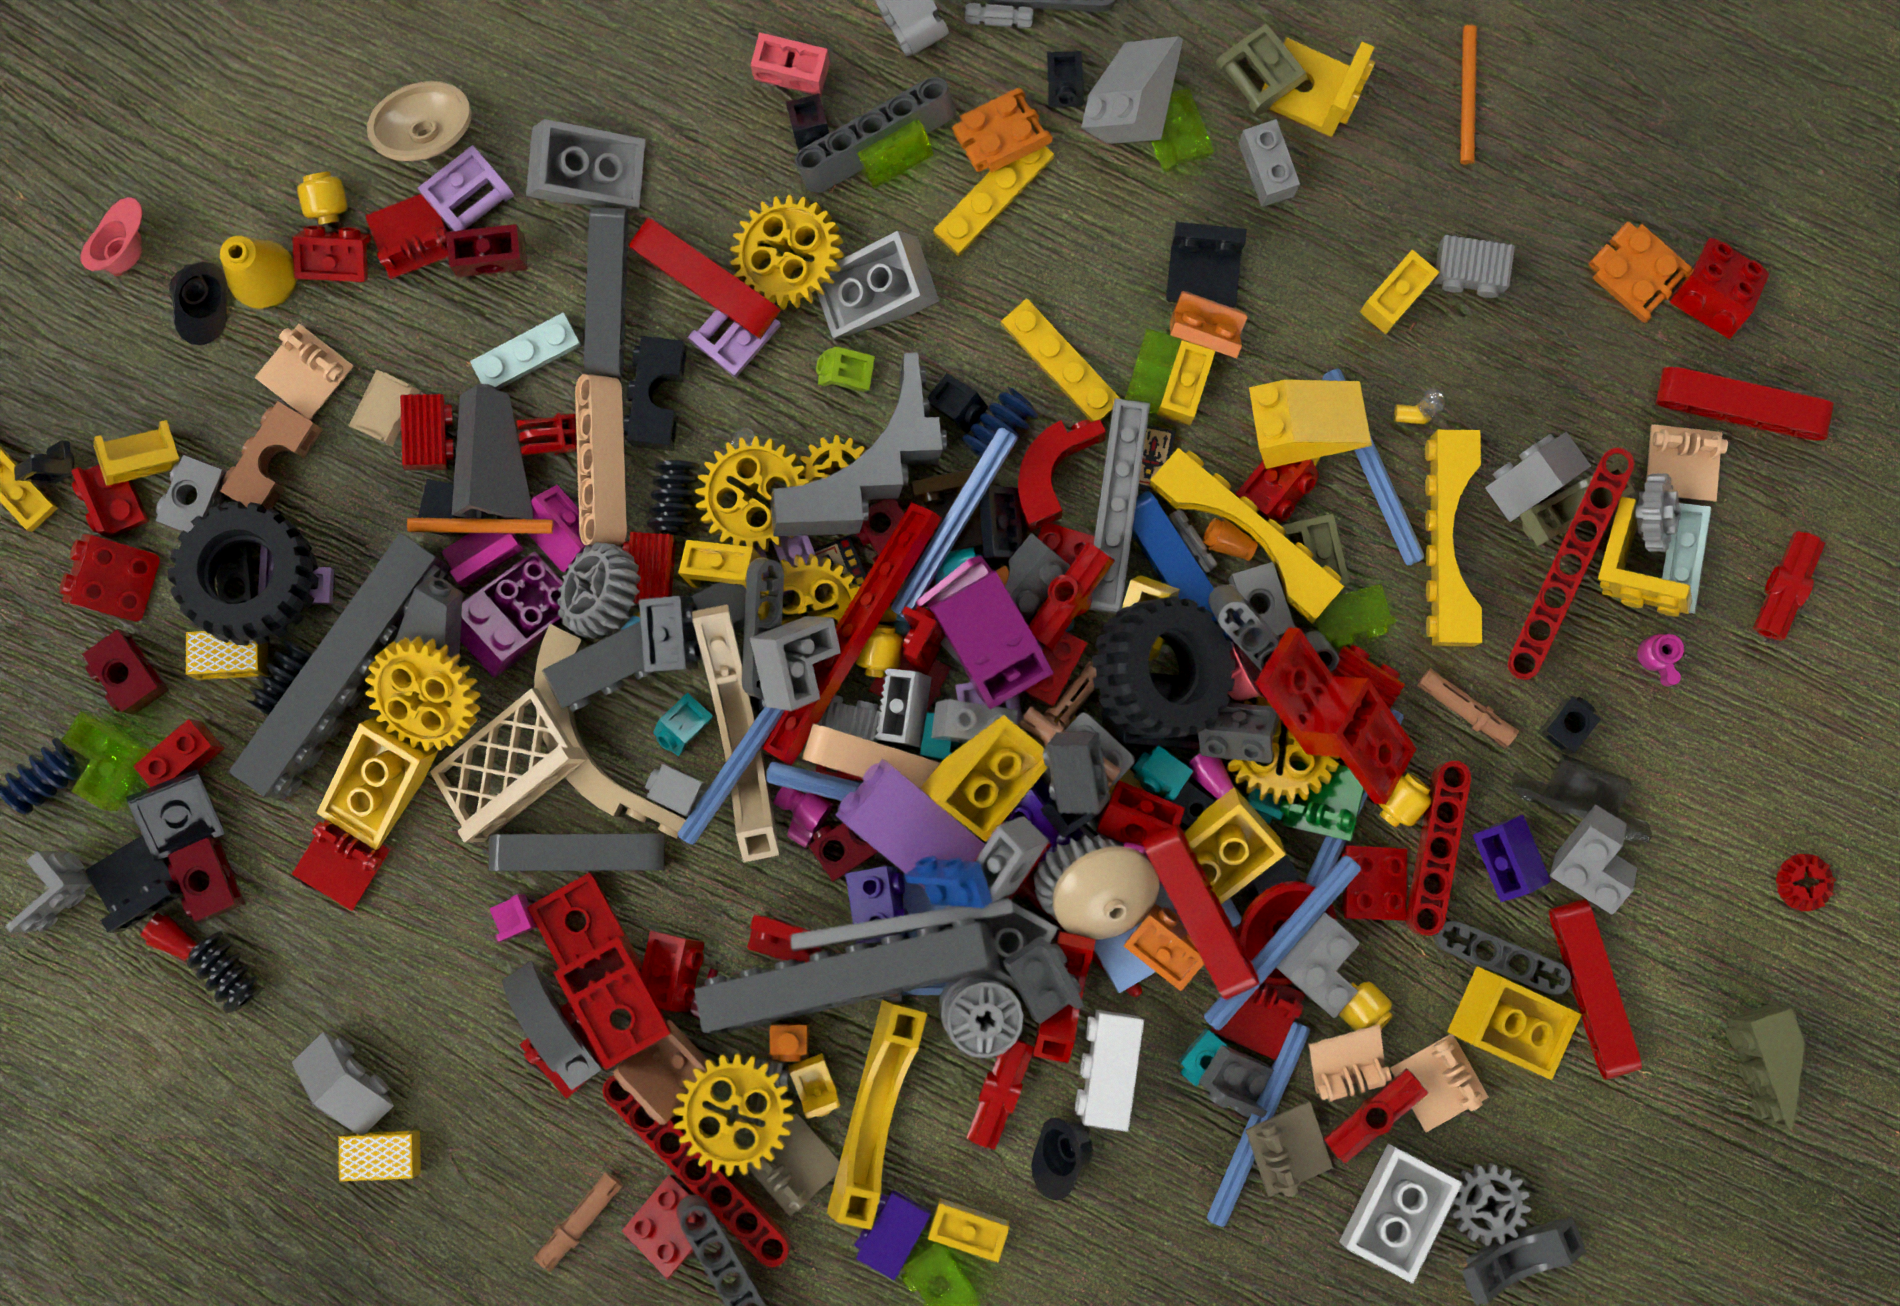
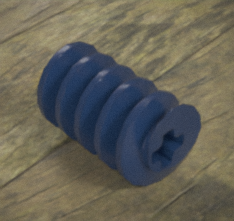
M1007 387L1010 394L1006 392L999 394L998 398L1001 405L997 403L990 404L989 409L992 415L983 413L980 416L983 426L978 424L971 426L974 437L969 435L962 437L963 443L980 459L999 428H1005L1012 432L1019 441L1021 437L1016 430L1017 426L1028 430L1030 426L1025 417L1030 416L1034 419L1039 417L1032 404L1011 387Z
M58 738L52 739L56 749L54 752L43 746L40 749L44 757L43 760L38 759L34 755L29 756L31 769L23 764H18L17 770L20 777L17 778L8 772L5 774V778L9 785L5 786L0 783V797L17 812L29 815L33 811V805L41 806L45 802V796L53 797L57 793V788L64 789L69 784L68 779L76 780L79 778L80 769L75 757L69 748Z

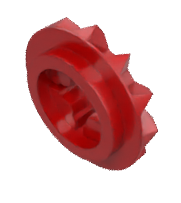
M1797 854L1786 859L1780 866L1776 876V887L1781 899L1788 906L1799 911H1813L1826 906L1825 903L1834 895L1833 888L1836 881L1830 870L1831 865L1825 863L1819 856L1811 854ZM1805 872H1807L1809 878L1819 880V883L1810 886V892L1808 893L1805 887L1793 885V882H1799V880L1804 879Z

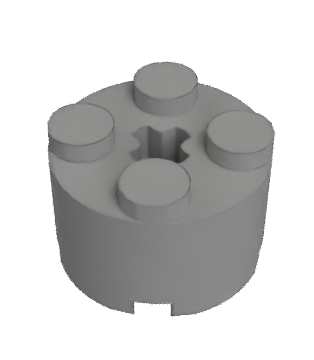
M874 0L906 57L911 54H917L950 34L944 20L939 18L938 8L933 0Z

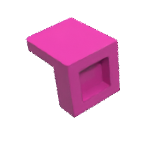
M525 894L514 895L510 900L489 908L499 931V934L495 935L498 942L508 941L537 928L527 908L529 902Z

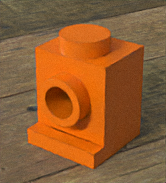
M772 1023L770 1025V1055H773V1060L797 1062L809 1058V1023Z

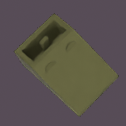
M1764 1005L1728 1017L1727 1021L1730 1028H1727V1036L1732 1047L1738 1049L1742 1063H1739V1070L1745 1083L1751 1086L1754 1098L1751 1099V1104L1756 1116L1762 1119L1764 1123L1788 1130L1794 1128L1805 1042L1793 1009Z

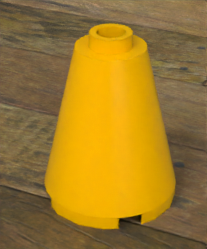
M245 236L230 237L222 244L220 259L227 284L233 296L242 304L254 309H263L273 305L278 306L293 293L297 283V279H294V261L292 255L283 246L270 240Z

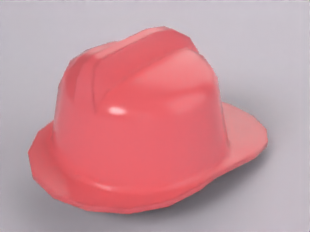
M130 197L120 199L107 211L95 232L83 246L80 256L81 263L86 269L91 271L104 269L118 277L136 264L142 253L141 235L138 229L143 215L141 204L136 199Z
M1231 642L1233 649L1230 651L1231 659H1235L1236 669L1232 670L1231 678L1235 679L1233 691H1228L1227 694L1236 701H1244L1257 696L1264 697L1255 684L1261 671L1235 642Z

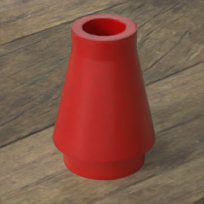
M158 912L140 934V937L146 940V945L179 957L183 961L190 957L189 953L198 945L168 914L164 917Z

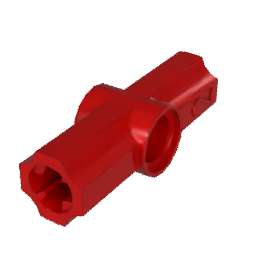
M1800 531L1792 534L1781 563L1773 569L1766 582L1764 591L1767 596L1753 627L1758 634L1769 639L1785 640L1798 608L1806 602L1812 591L1814 579L1811 577L1825 546V542L1821 538Z
M1088 542L1066 574L1060 575L1051 581L1048 587V599L1028 625L1033 636L1052 649L1075 616L1084 614L1092 604L1091 594L1115 560ZM1074 590L1072 597L1066 601L1068 594Z
M1017 1039L1015 1044L1008 1050L997 1055L992 1071L989 1070L978 1097L980 1103L966 1139L983 1147L996 1149L1008 1115L1013 1113L1023 1087L1021 1082L1035 1046Z
M1406 1068L1373 1097L1365 1099L1361 1103L1360 1108L1325 1136L1324 1140L1336 1156L1346 1164L1375 1138L1387 1133L1392 1128L1394 1122L1429 1093L1414 1074ZM1382 1108L1386 1112L1383 1122L1372 1124L1366 1120L1367 1112L1370 1109Z

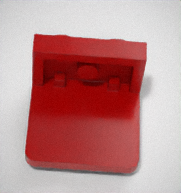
M1709 238L1704 244L1692 272L1673 294L1669 303L1728 339H1731L1753 313L1769 277V272L1760 263L1750 260L1733 250L1727 243L1720 242L1715 238Z
M82 534L81 540L76 539L71 549L70 559L74 560L71 573H65L60 584L59 593L63 594L61 602L134 622L140 621L143 618L160 563L159 556L91 534Z

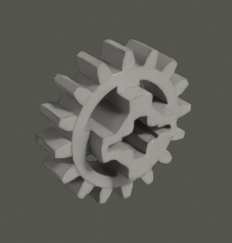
M1650 473L1647 476V482H1645V491L1639 492V500L1636 505L1638 533L1643 534L1645 548L1649 552H1666L1669 549V542H1671V534H1677L1678 522L1681 516L1678 491H1673L1671 477H1669L1668 473Z
M1493 1163L1488 1164L1487 1171H1484L1482 1166L1475 1164V1174L1470 1175L1464 1170L1461 1172L1465 1181L1462 1183L1453 1201L1457 1208L1451 1210L1449 1214L1453 1218H1461L1456 1227L1461 1232L1469 1229L1467 1237L1472 1241H1475L1481 1235V1242L1484 1245L1489 1246L1492 1237L1499 1244H1505L1504 1234L1508 1233L1516 1238L1518 1235L1514 1227L1517 1224L1525 1227L1527 1225L1525 1220L1520 1217L1522 1213L1531 1212L1530 1207L1522 1204V1200L1529 1197V1192L1517 1189L1523 1182L1520 1178L1514 1177L1509 1180L1511 1170L1504 1167L1498 1174L1497 1165ZM1490 1180L1503 1183L1508 1190L1495 1191L1494 1185ZM1474 1187L1475 1190L1471 1198L1467 1200L1470 1190ZM1487 1197L1496 1200V1203L1491 1204L1492 1211L1490 1212L1482 1208L1483 1205L1488 1203ZM1512 1208L1509 1217L1504 1221L1508 1210ZM1483 1217L1488 1228L1475 1225L1470 1218Z

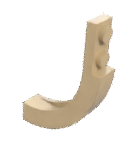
M728 604L692 611V619L715 706L726 762L756 720L751 696L745 693L742 688L743 659L740 655ZM762 746L731 790L736 836L743 863L779 855L775 818L769 783L766 779L767 771Z
M549 624L537 658L534 688H537L572 746L580 747L587 758L586 761L565 778L582 796L610 815L619 817L623 807L627 806L628 809L625 814L644 823L647 817L660 823L658 830L677 839L678 831L687 819L629 791L607 776L595 763L584 746L577 729L574 711L572 712L569 706L563 709L560 708L542 670L585 649L587 643ZM543 732V739L550 753L559 745L552 733Z

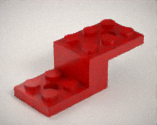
M1288 628L1255 684L1306 754L1341 757L1373 803L1386 805L1417 748L1368 678L1333 676L1301 629Z
M593 872L585 874L527 907L560 968L553 973L605 1070L672 1034L638 970L642 968V963ZM575 910L582 912L586 917V925L579 932L571 930L567 924L569 914ZM618 1008L626 1009L631 1014V1024L627 1029H618L612 1023V1014Z

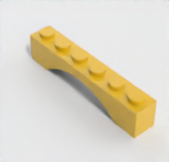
M1438 429L1431 435V440H1427L1425 444L1426 461H1431V475H1427L1425 481L1426 496H1431V510H1427L1425 518L1426 530L1431 531V545H1427L1426 565L1431 566V580H1428L1426 584L1427 602H1432V616H1427L1426 634L1427 637H1432V646L1475 647L1482 643V607L1470 593L1460 574L1454 553L1453 526L1454 515L1460 496L1469 479L1481 465L1480 430Z
M1178 448L1150 479L1149 487L1175 509L1196 510L1214 514L1221 518H1226L1249 533L1261 545L1274 563L1282 583L1286 602L1313 624L1343 589L1344 586L1339 582L1341 580L1339 574L1329 566L1325 565L1322 568L1313 561L1314 555L1306 546L1300 542L1294 545L1284 536L1286 531L1276 521L1269 519L1267 522L1258 515V507L1247 497L1242 496L1239 499L1229 490L1231 485L1221 475L1215 473L1212 476L1202 468L1204 463L1196 454L1189 450L1184 453Z
M882 999L827 1209V1214L837 1223L872 1230L881 1195L883 1160L892 1114L904 1077L919 1048L927 1017V1012L916 1007Z

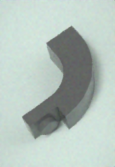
M532 960L502 980L507 1000L527 1037L552 1072L556 1071L571 1090L602 1070L598 1059L578 1036L563 1014L551 983Z
M1573 1217L1558 1219L1517 1232L1518 1236L1516 1238L1511 1235L1505 1237V1244L1501 1245L1495 1241L1466 1259L1468 1265L1462 1269L1466 1288L1472 1294L1475 1304L1489 1303L1505 1288L1527 1276L1553 1268L1572 1265L1586 1252Z

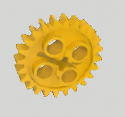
M788 195L785 204H782L776 196L773 200V207L770 208L762 201V212L760 214L750 210L749 214L753 220L750 223L746 221L739 222L745 229L744 233L733 234V237L740 243V245L730 247V251L738 257L730 261L731 265L736 270H739L734 276L773 304L777 300L782 310L786 309L788 300L796 308H800V298L805 297L808 302L812 303V292L817 291L819 294H825L821 286L823 282L834 284V280L829 275L830 271L836 272L841 270L834 261V259L844 257L842 251L836 248L843 243L842 238L835 234L838 232L839 227L835 222H830L832 217L827 211L821 212L822 208L817 202H814L809 207L808 200L803 196L798 204H796V200L792 195ZM783 226V230L778 236L771 237L773 229ZM815 235V239L810 245L802 246L806 237ZM767 243L770 244L772 247L769 248L766 246H759V244ZM791 248H792V250H793L797 255H794L793 253H789L790 250H791ZM776 249L783 251L784 254L781 255ZM771 258L769 266L759 270L761 262L764 259ZM803 258H815V260L813 262H809L803 260ZM796 268H803V272L798 278L790 279L792 272Z
M754 436L751 446H748L745 439L741 437L739 439V448L737 449L727 442V454L722 455L715 450L714 455L718 462L716 464L704 463L710 470L709 475H698V478L706 485L704 488L695 490L696 494L705 497V500L697 503L696 507L699 510L708 511L702 516L701 521L705 524L714 522L709 532L713 536L722 532L720 542L723 544H727L733 538V545L742 546L743 543H746V546L755 549L756 544L759 543L762 550L768 552L769 541L772 540L777 546L781 547L782 541L780 536L773 537L771 509L754 498L750 499L744 491L730 484L727 479L729 477L735 478L752 491L757 490L766 500L771 502L770 489L775 482L784 481L787 487L811 483L809 479L799 478L807 471L803 465L794 467L799 459L794 453L785 458L788 448L782 444L775 451V442L770 438L764 447L758 436ZM749 462L756 463L757 471L755 475L751 478H742V467ZM735 492L737 494L736 504L731 508H723L721 505L723 496L726 493ZM757 511H765L767 513L766 523L761 527H752V515Z
M796 554L794 565L792 566L788 561L782 559L781 565L784 570L783 593L787 590H793L795 593L793 602L782 608V614L795 615L783 618L782 625L803 618L800 614L806 612V606L809 605L815 611L809 612L808 616L833 618L836 627L860 588L857 584L849 586L854 576L849 572L841 575L844 566L836 563L830 569L831 559L825 556L818 564L817 556L814 554L809 555L807 563L804 562L799 554ZM828 583L829 592L827 596L823 599H816V588L820 584ZM769 590L767 592L760 591V593L769 595ZM767 601L763 602L758 608L760 620L765 619L769 614L770 608ZM833 604L838 605L837 609L835 610H821L823 608L830 607Z
M417 636L411 642L407 637H404L398 643L394 641L375 656L376 661L368 667L372 673L365 678V681L372 685V687L365 694L375 698L376 701L369 708L380 710L381 714L377 717L376 721H387L389 723L386 729L387 733H391L394 730L398 731V740L401 742L406 737L410 738V745L413 749L422 742L425 751H429L434 745L438 750H442L447 744L453 746L471 731L470 727L477 722L474 715L481 709L474 701L481 694L471 690L477 679L466 678L465 674L469 671L470 666L459 667L457 664L460 659L459 654L450 658L447 655V645L437 650L435 639H431L424 645L421 636Z
M1256 697V705L1272 707L1264 697ZM1248 700L1244 701V704L1254 705ZM1280 718L1272 741L1273 758L1271 764L1260 766L1255 761L1233 759L1228 764V772L1239 770L1235 782L1238 784L1247 780L1249 783L1246 792L1249 794L1256 788L1259 789V800L1261 801L1269 793L1273 794L1274 804H1278L1281 795H1286L1289 804H1293L1295 794L1297 793L1306 801L1309 796V788L1317 794L1320 793L1322 788L1320 781L1326 784L1330 783L1332 775L1329 772H1336L1339 763L1334 759H1339L1340 757L1306 754L1287 728L1283 774L1281 776L1277 775L1278 742L1281 734ZM1301 761L1306 765L1307 769L1302 771L1295 770L1291 767L1290 762Z
M741 1053L735 1055L733 1063H729L727 1056L722 1054L720 1055L719 1066H716L711 1059L706 1060V1073L698 1067L693 1070L697 1078L696 1082L691 1079L683 1081V1084L690 1091L688 1093L679 1092L676 1095L685 1104L673 1109V1113L683 1116V1120L676 1123L674 1128L685 1129L686 1134L680 1138L679 1142L686 1143L690 1141L693 1146L689 1149L688 1156L697 1152L702 1154L699 1166L711 1160L713 1161V1173H716L722 1164L726 1165L727 1175L731 1176L735 1166L739 1165L742 1174L745 1175L748 1172V1163L750 1162L758 1170L762 1168L761 1156L770 1161L774 1160L775 1156L771 1149L772 1146L778 1149L784 1148L785 1144L779 1138V1135L788 1136L791 1134V1130L784 1126L783 1123L794 1119V1115L785 1112L784 1108L792 1105L794 1102L793 1099H782V1094L789 1086L782 1085L777 1087L775 1082L781 1074L777 1072L769 1077L766 1074L769 1067L768 1062L758 1069L755 1067L756 1056H751L747 1064L742 1063ZM723 1080L731 1085L732 1095L729 1099L720 1100L715 1096L713 1086L716 1081ZM759 1092L766 1097L767 1107L764 1111L756 1112L749 1107L748 1097L751 1093ZM703 1102H711L726 1110H730L733 1105L739 1106L738 1113L764 1120L765 1126H758L743 1118H738L735 1123L729 1121L730 1115L728 1113L705 1108ZM713 1116L719 1121L720 1131L718 1134L708 1135L702 1130L701 1122L704 1117ZM741 1128L752 1130L755 1135L754 1145L750 1147L739 1145L736 1140V1132Z

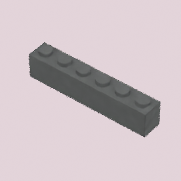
M719 582L690 596L693 598V602L697 605L698 610L728 604L734 631L744 627L746 588L743 585ZM641 621L542 670L561 709L569 706L573 712L591 703L589 696L602 690L605 696L624 687L621 680L632 674L635 675L637 680L650 674L644 672Z

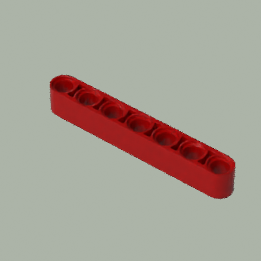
M1612 448L1602 456L1508 659V669L1518 679H1530L1539 672L1634 468V459L1630 452L1623 448ZM1615 454L1624 456L1628 461L1627 470L1620 475L1611 474L1606 468L1608 458ZM1601 487L1607 488L1613 497L1612 503L1602 509L1593 506L1590 499L1592 492ZM1586 520L1591 521L1597 527L1596 537L1589 542L1579 540L1575 534L1578 523ZM1566 554H1575L1580 558L1582 565L1576 574L1569 575L1561 570L1560 560ZM1559 587L1565 592L1566 601L1562 606L1555 608L1546 603L1544 596L1549 588ZM1536 620L1547 622L1551 629L1550 635L1544 640L1533 638L1529 630L1532 622ZM1529 653L1535 659L1534 669L1530 672L1519 671L1514 663L1515 657L1518 654Z
M614 1075L609 1077L604 1083L602 1090L606 1102L695 1195L704 1198L713 1214L759 1262L768 1267L782 1264L791 1248L790 1238L787 1233L732 1176L727 1175L722 1165L716 1173H713V1161L708 1160L705 1163L706 1174L703 1177L693 1176L688 1170V1163L691 1159H700L702 1154L697 1152L691 1156L687 1155L689 1149L693 1146L690 1141L681 1143L679 1150L676 1151L668 1150L663 1144L665 1133L673 1132L679 1138L686 1134L685 1129L674 1128V1125L679 1122L677 1118L673 1116L664 1125L659 1124L656 1120L650 1125L643 1124L638 1118V1110L642 1105L631 1094L625 1099L617 1097L613 1092V1084L617 1079ZM719 1185L728 1187L732 1193L731 1201L724 1204L716 1201L713 1195L714 1188ZM743 1212L754 1214L757 1218V1227L752 1230L744 1229L739 1224V1215ZM773 1238L780 1241L783 1246V1253L779 1256L767 1254L764 1250V1242Z

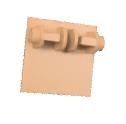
M299 323L295 329L290 330L286 328L281 332L279 339L283 341L282 345L255 378L305 418L311 420L354 366Z
M1652 424L1647 476L1650 473H1668L1669 477H1671L1673 491H1678V498L1717 502L1721 453H1726L1728 441L1722 439V432Z
M1380 1025L1358 1029L1355 1032L1309 1044L1315 1091L1317 1094L1319 1093L1321 1100L1328 1099L1329 1102H1332L1336 1099L1347 1097L1346 1088L1350 1096L1355 1095L1354 1083L1357 1084L1359 1091L1364 1093L1363 1081H1365L1368 1090L1385 1087L1386 1082L1392 1081L1388 1066L1385 1067Z
M1452 1034L1389 1068L1394 1078L1408 1068L1428 1091L1429 1094L1412 1107L1425 1133L1468 1109L1470 1111L1478 1109L1483 1105L1482 1101L1489 1098L1455 1036Z

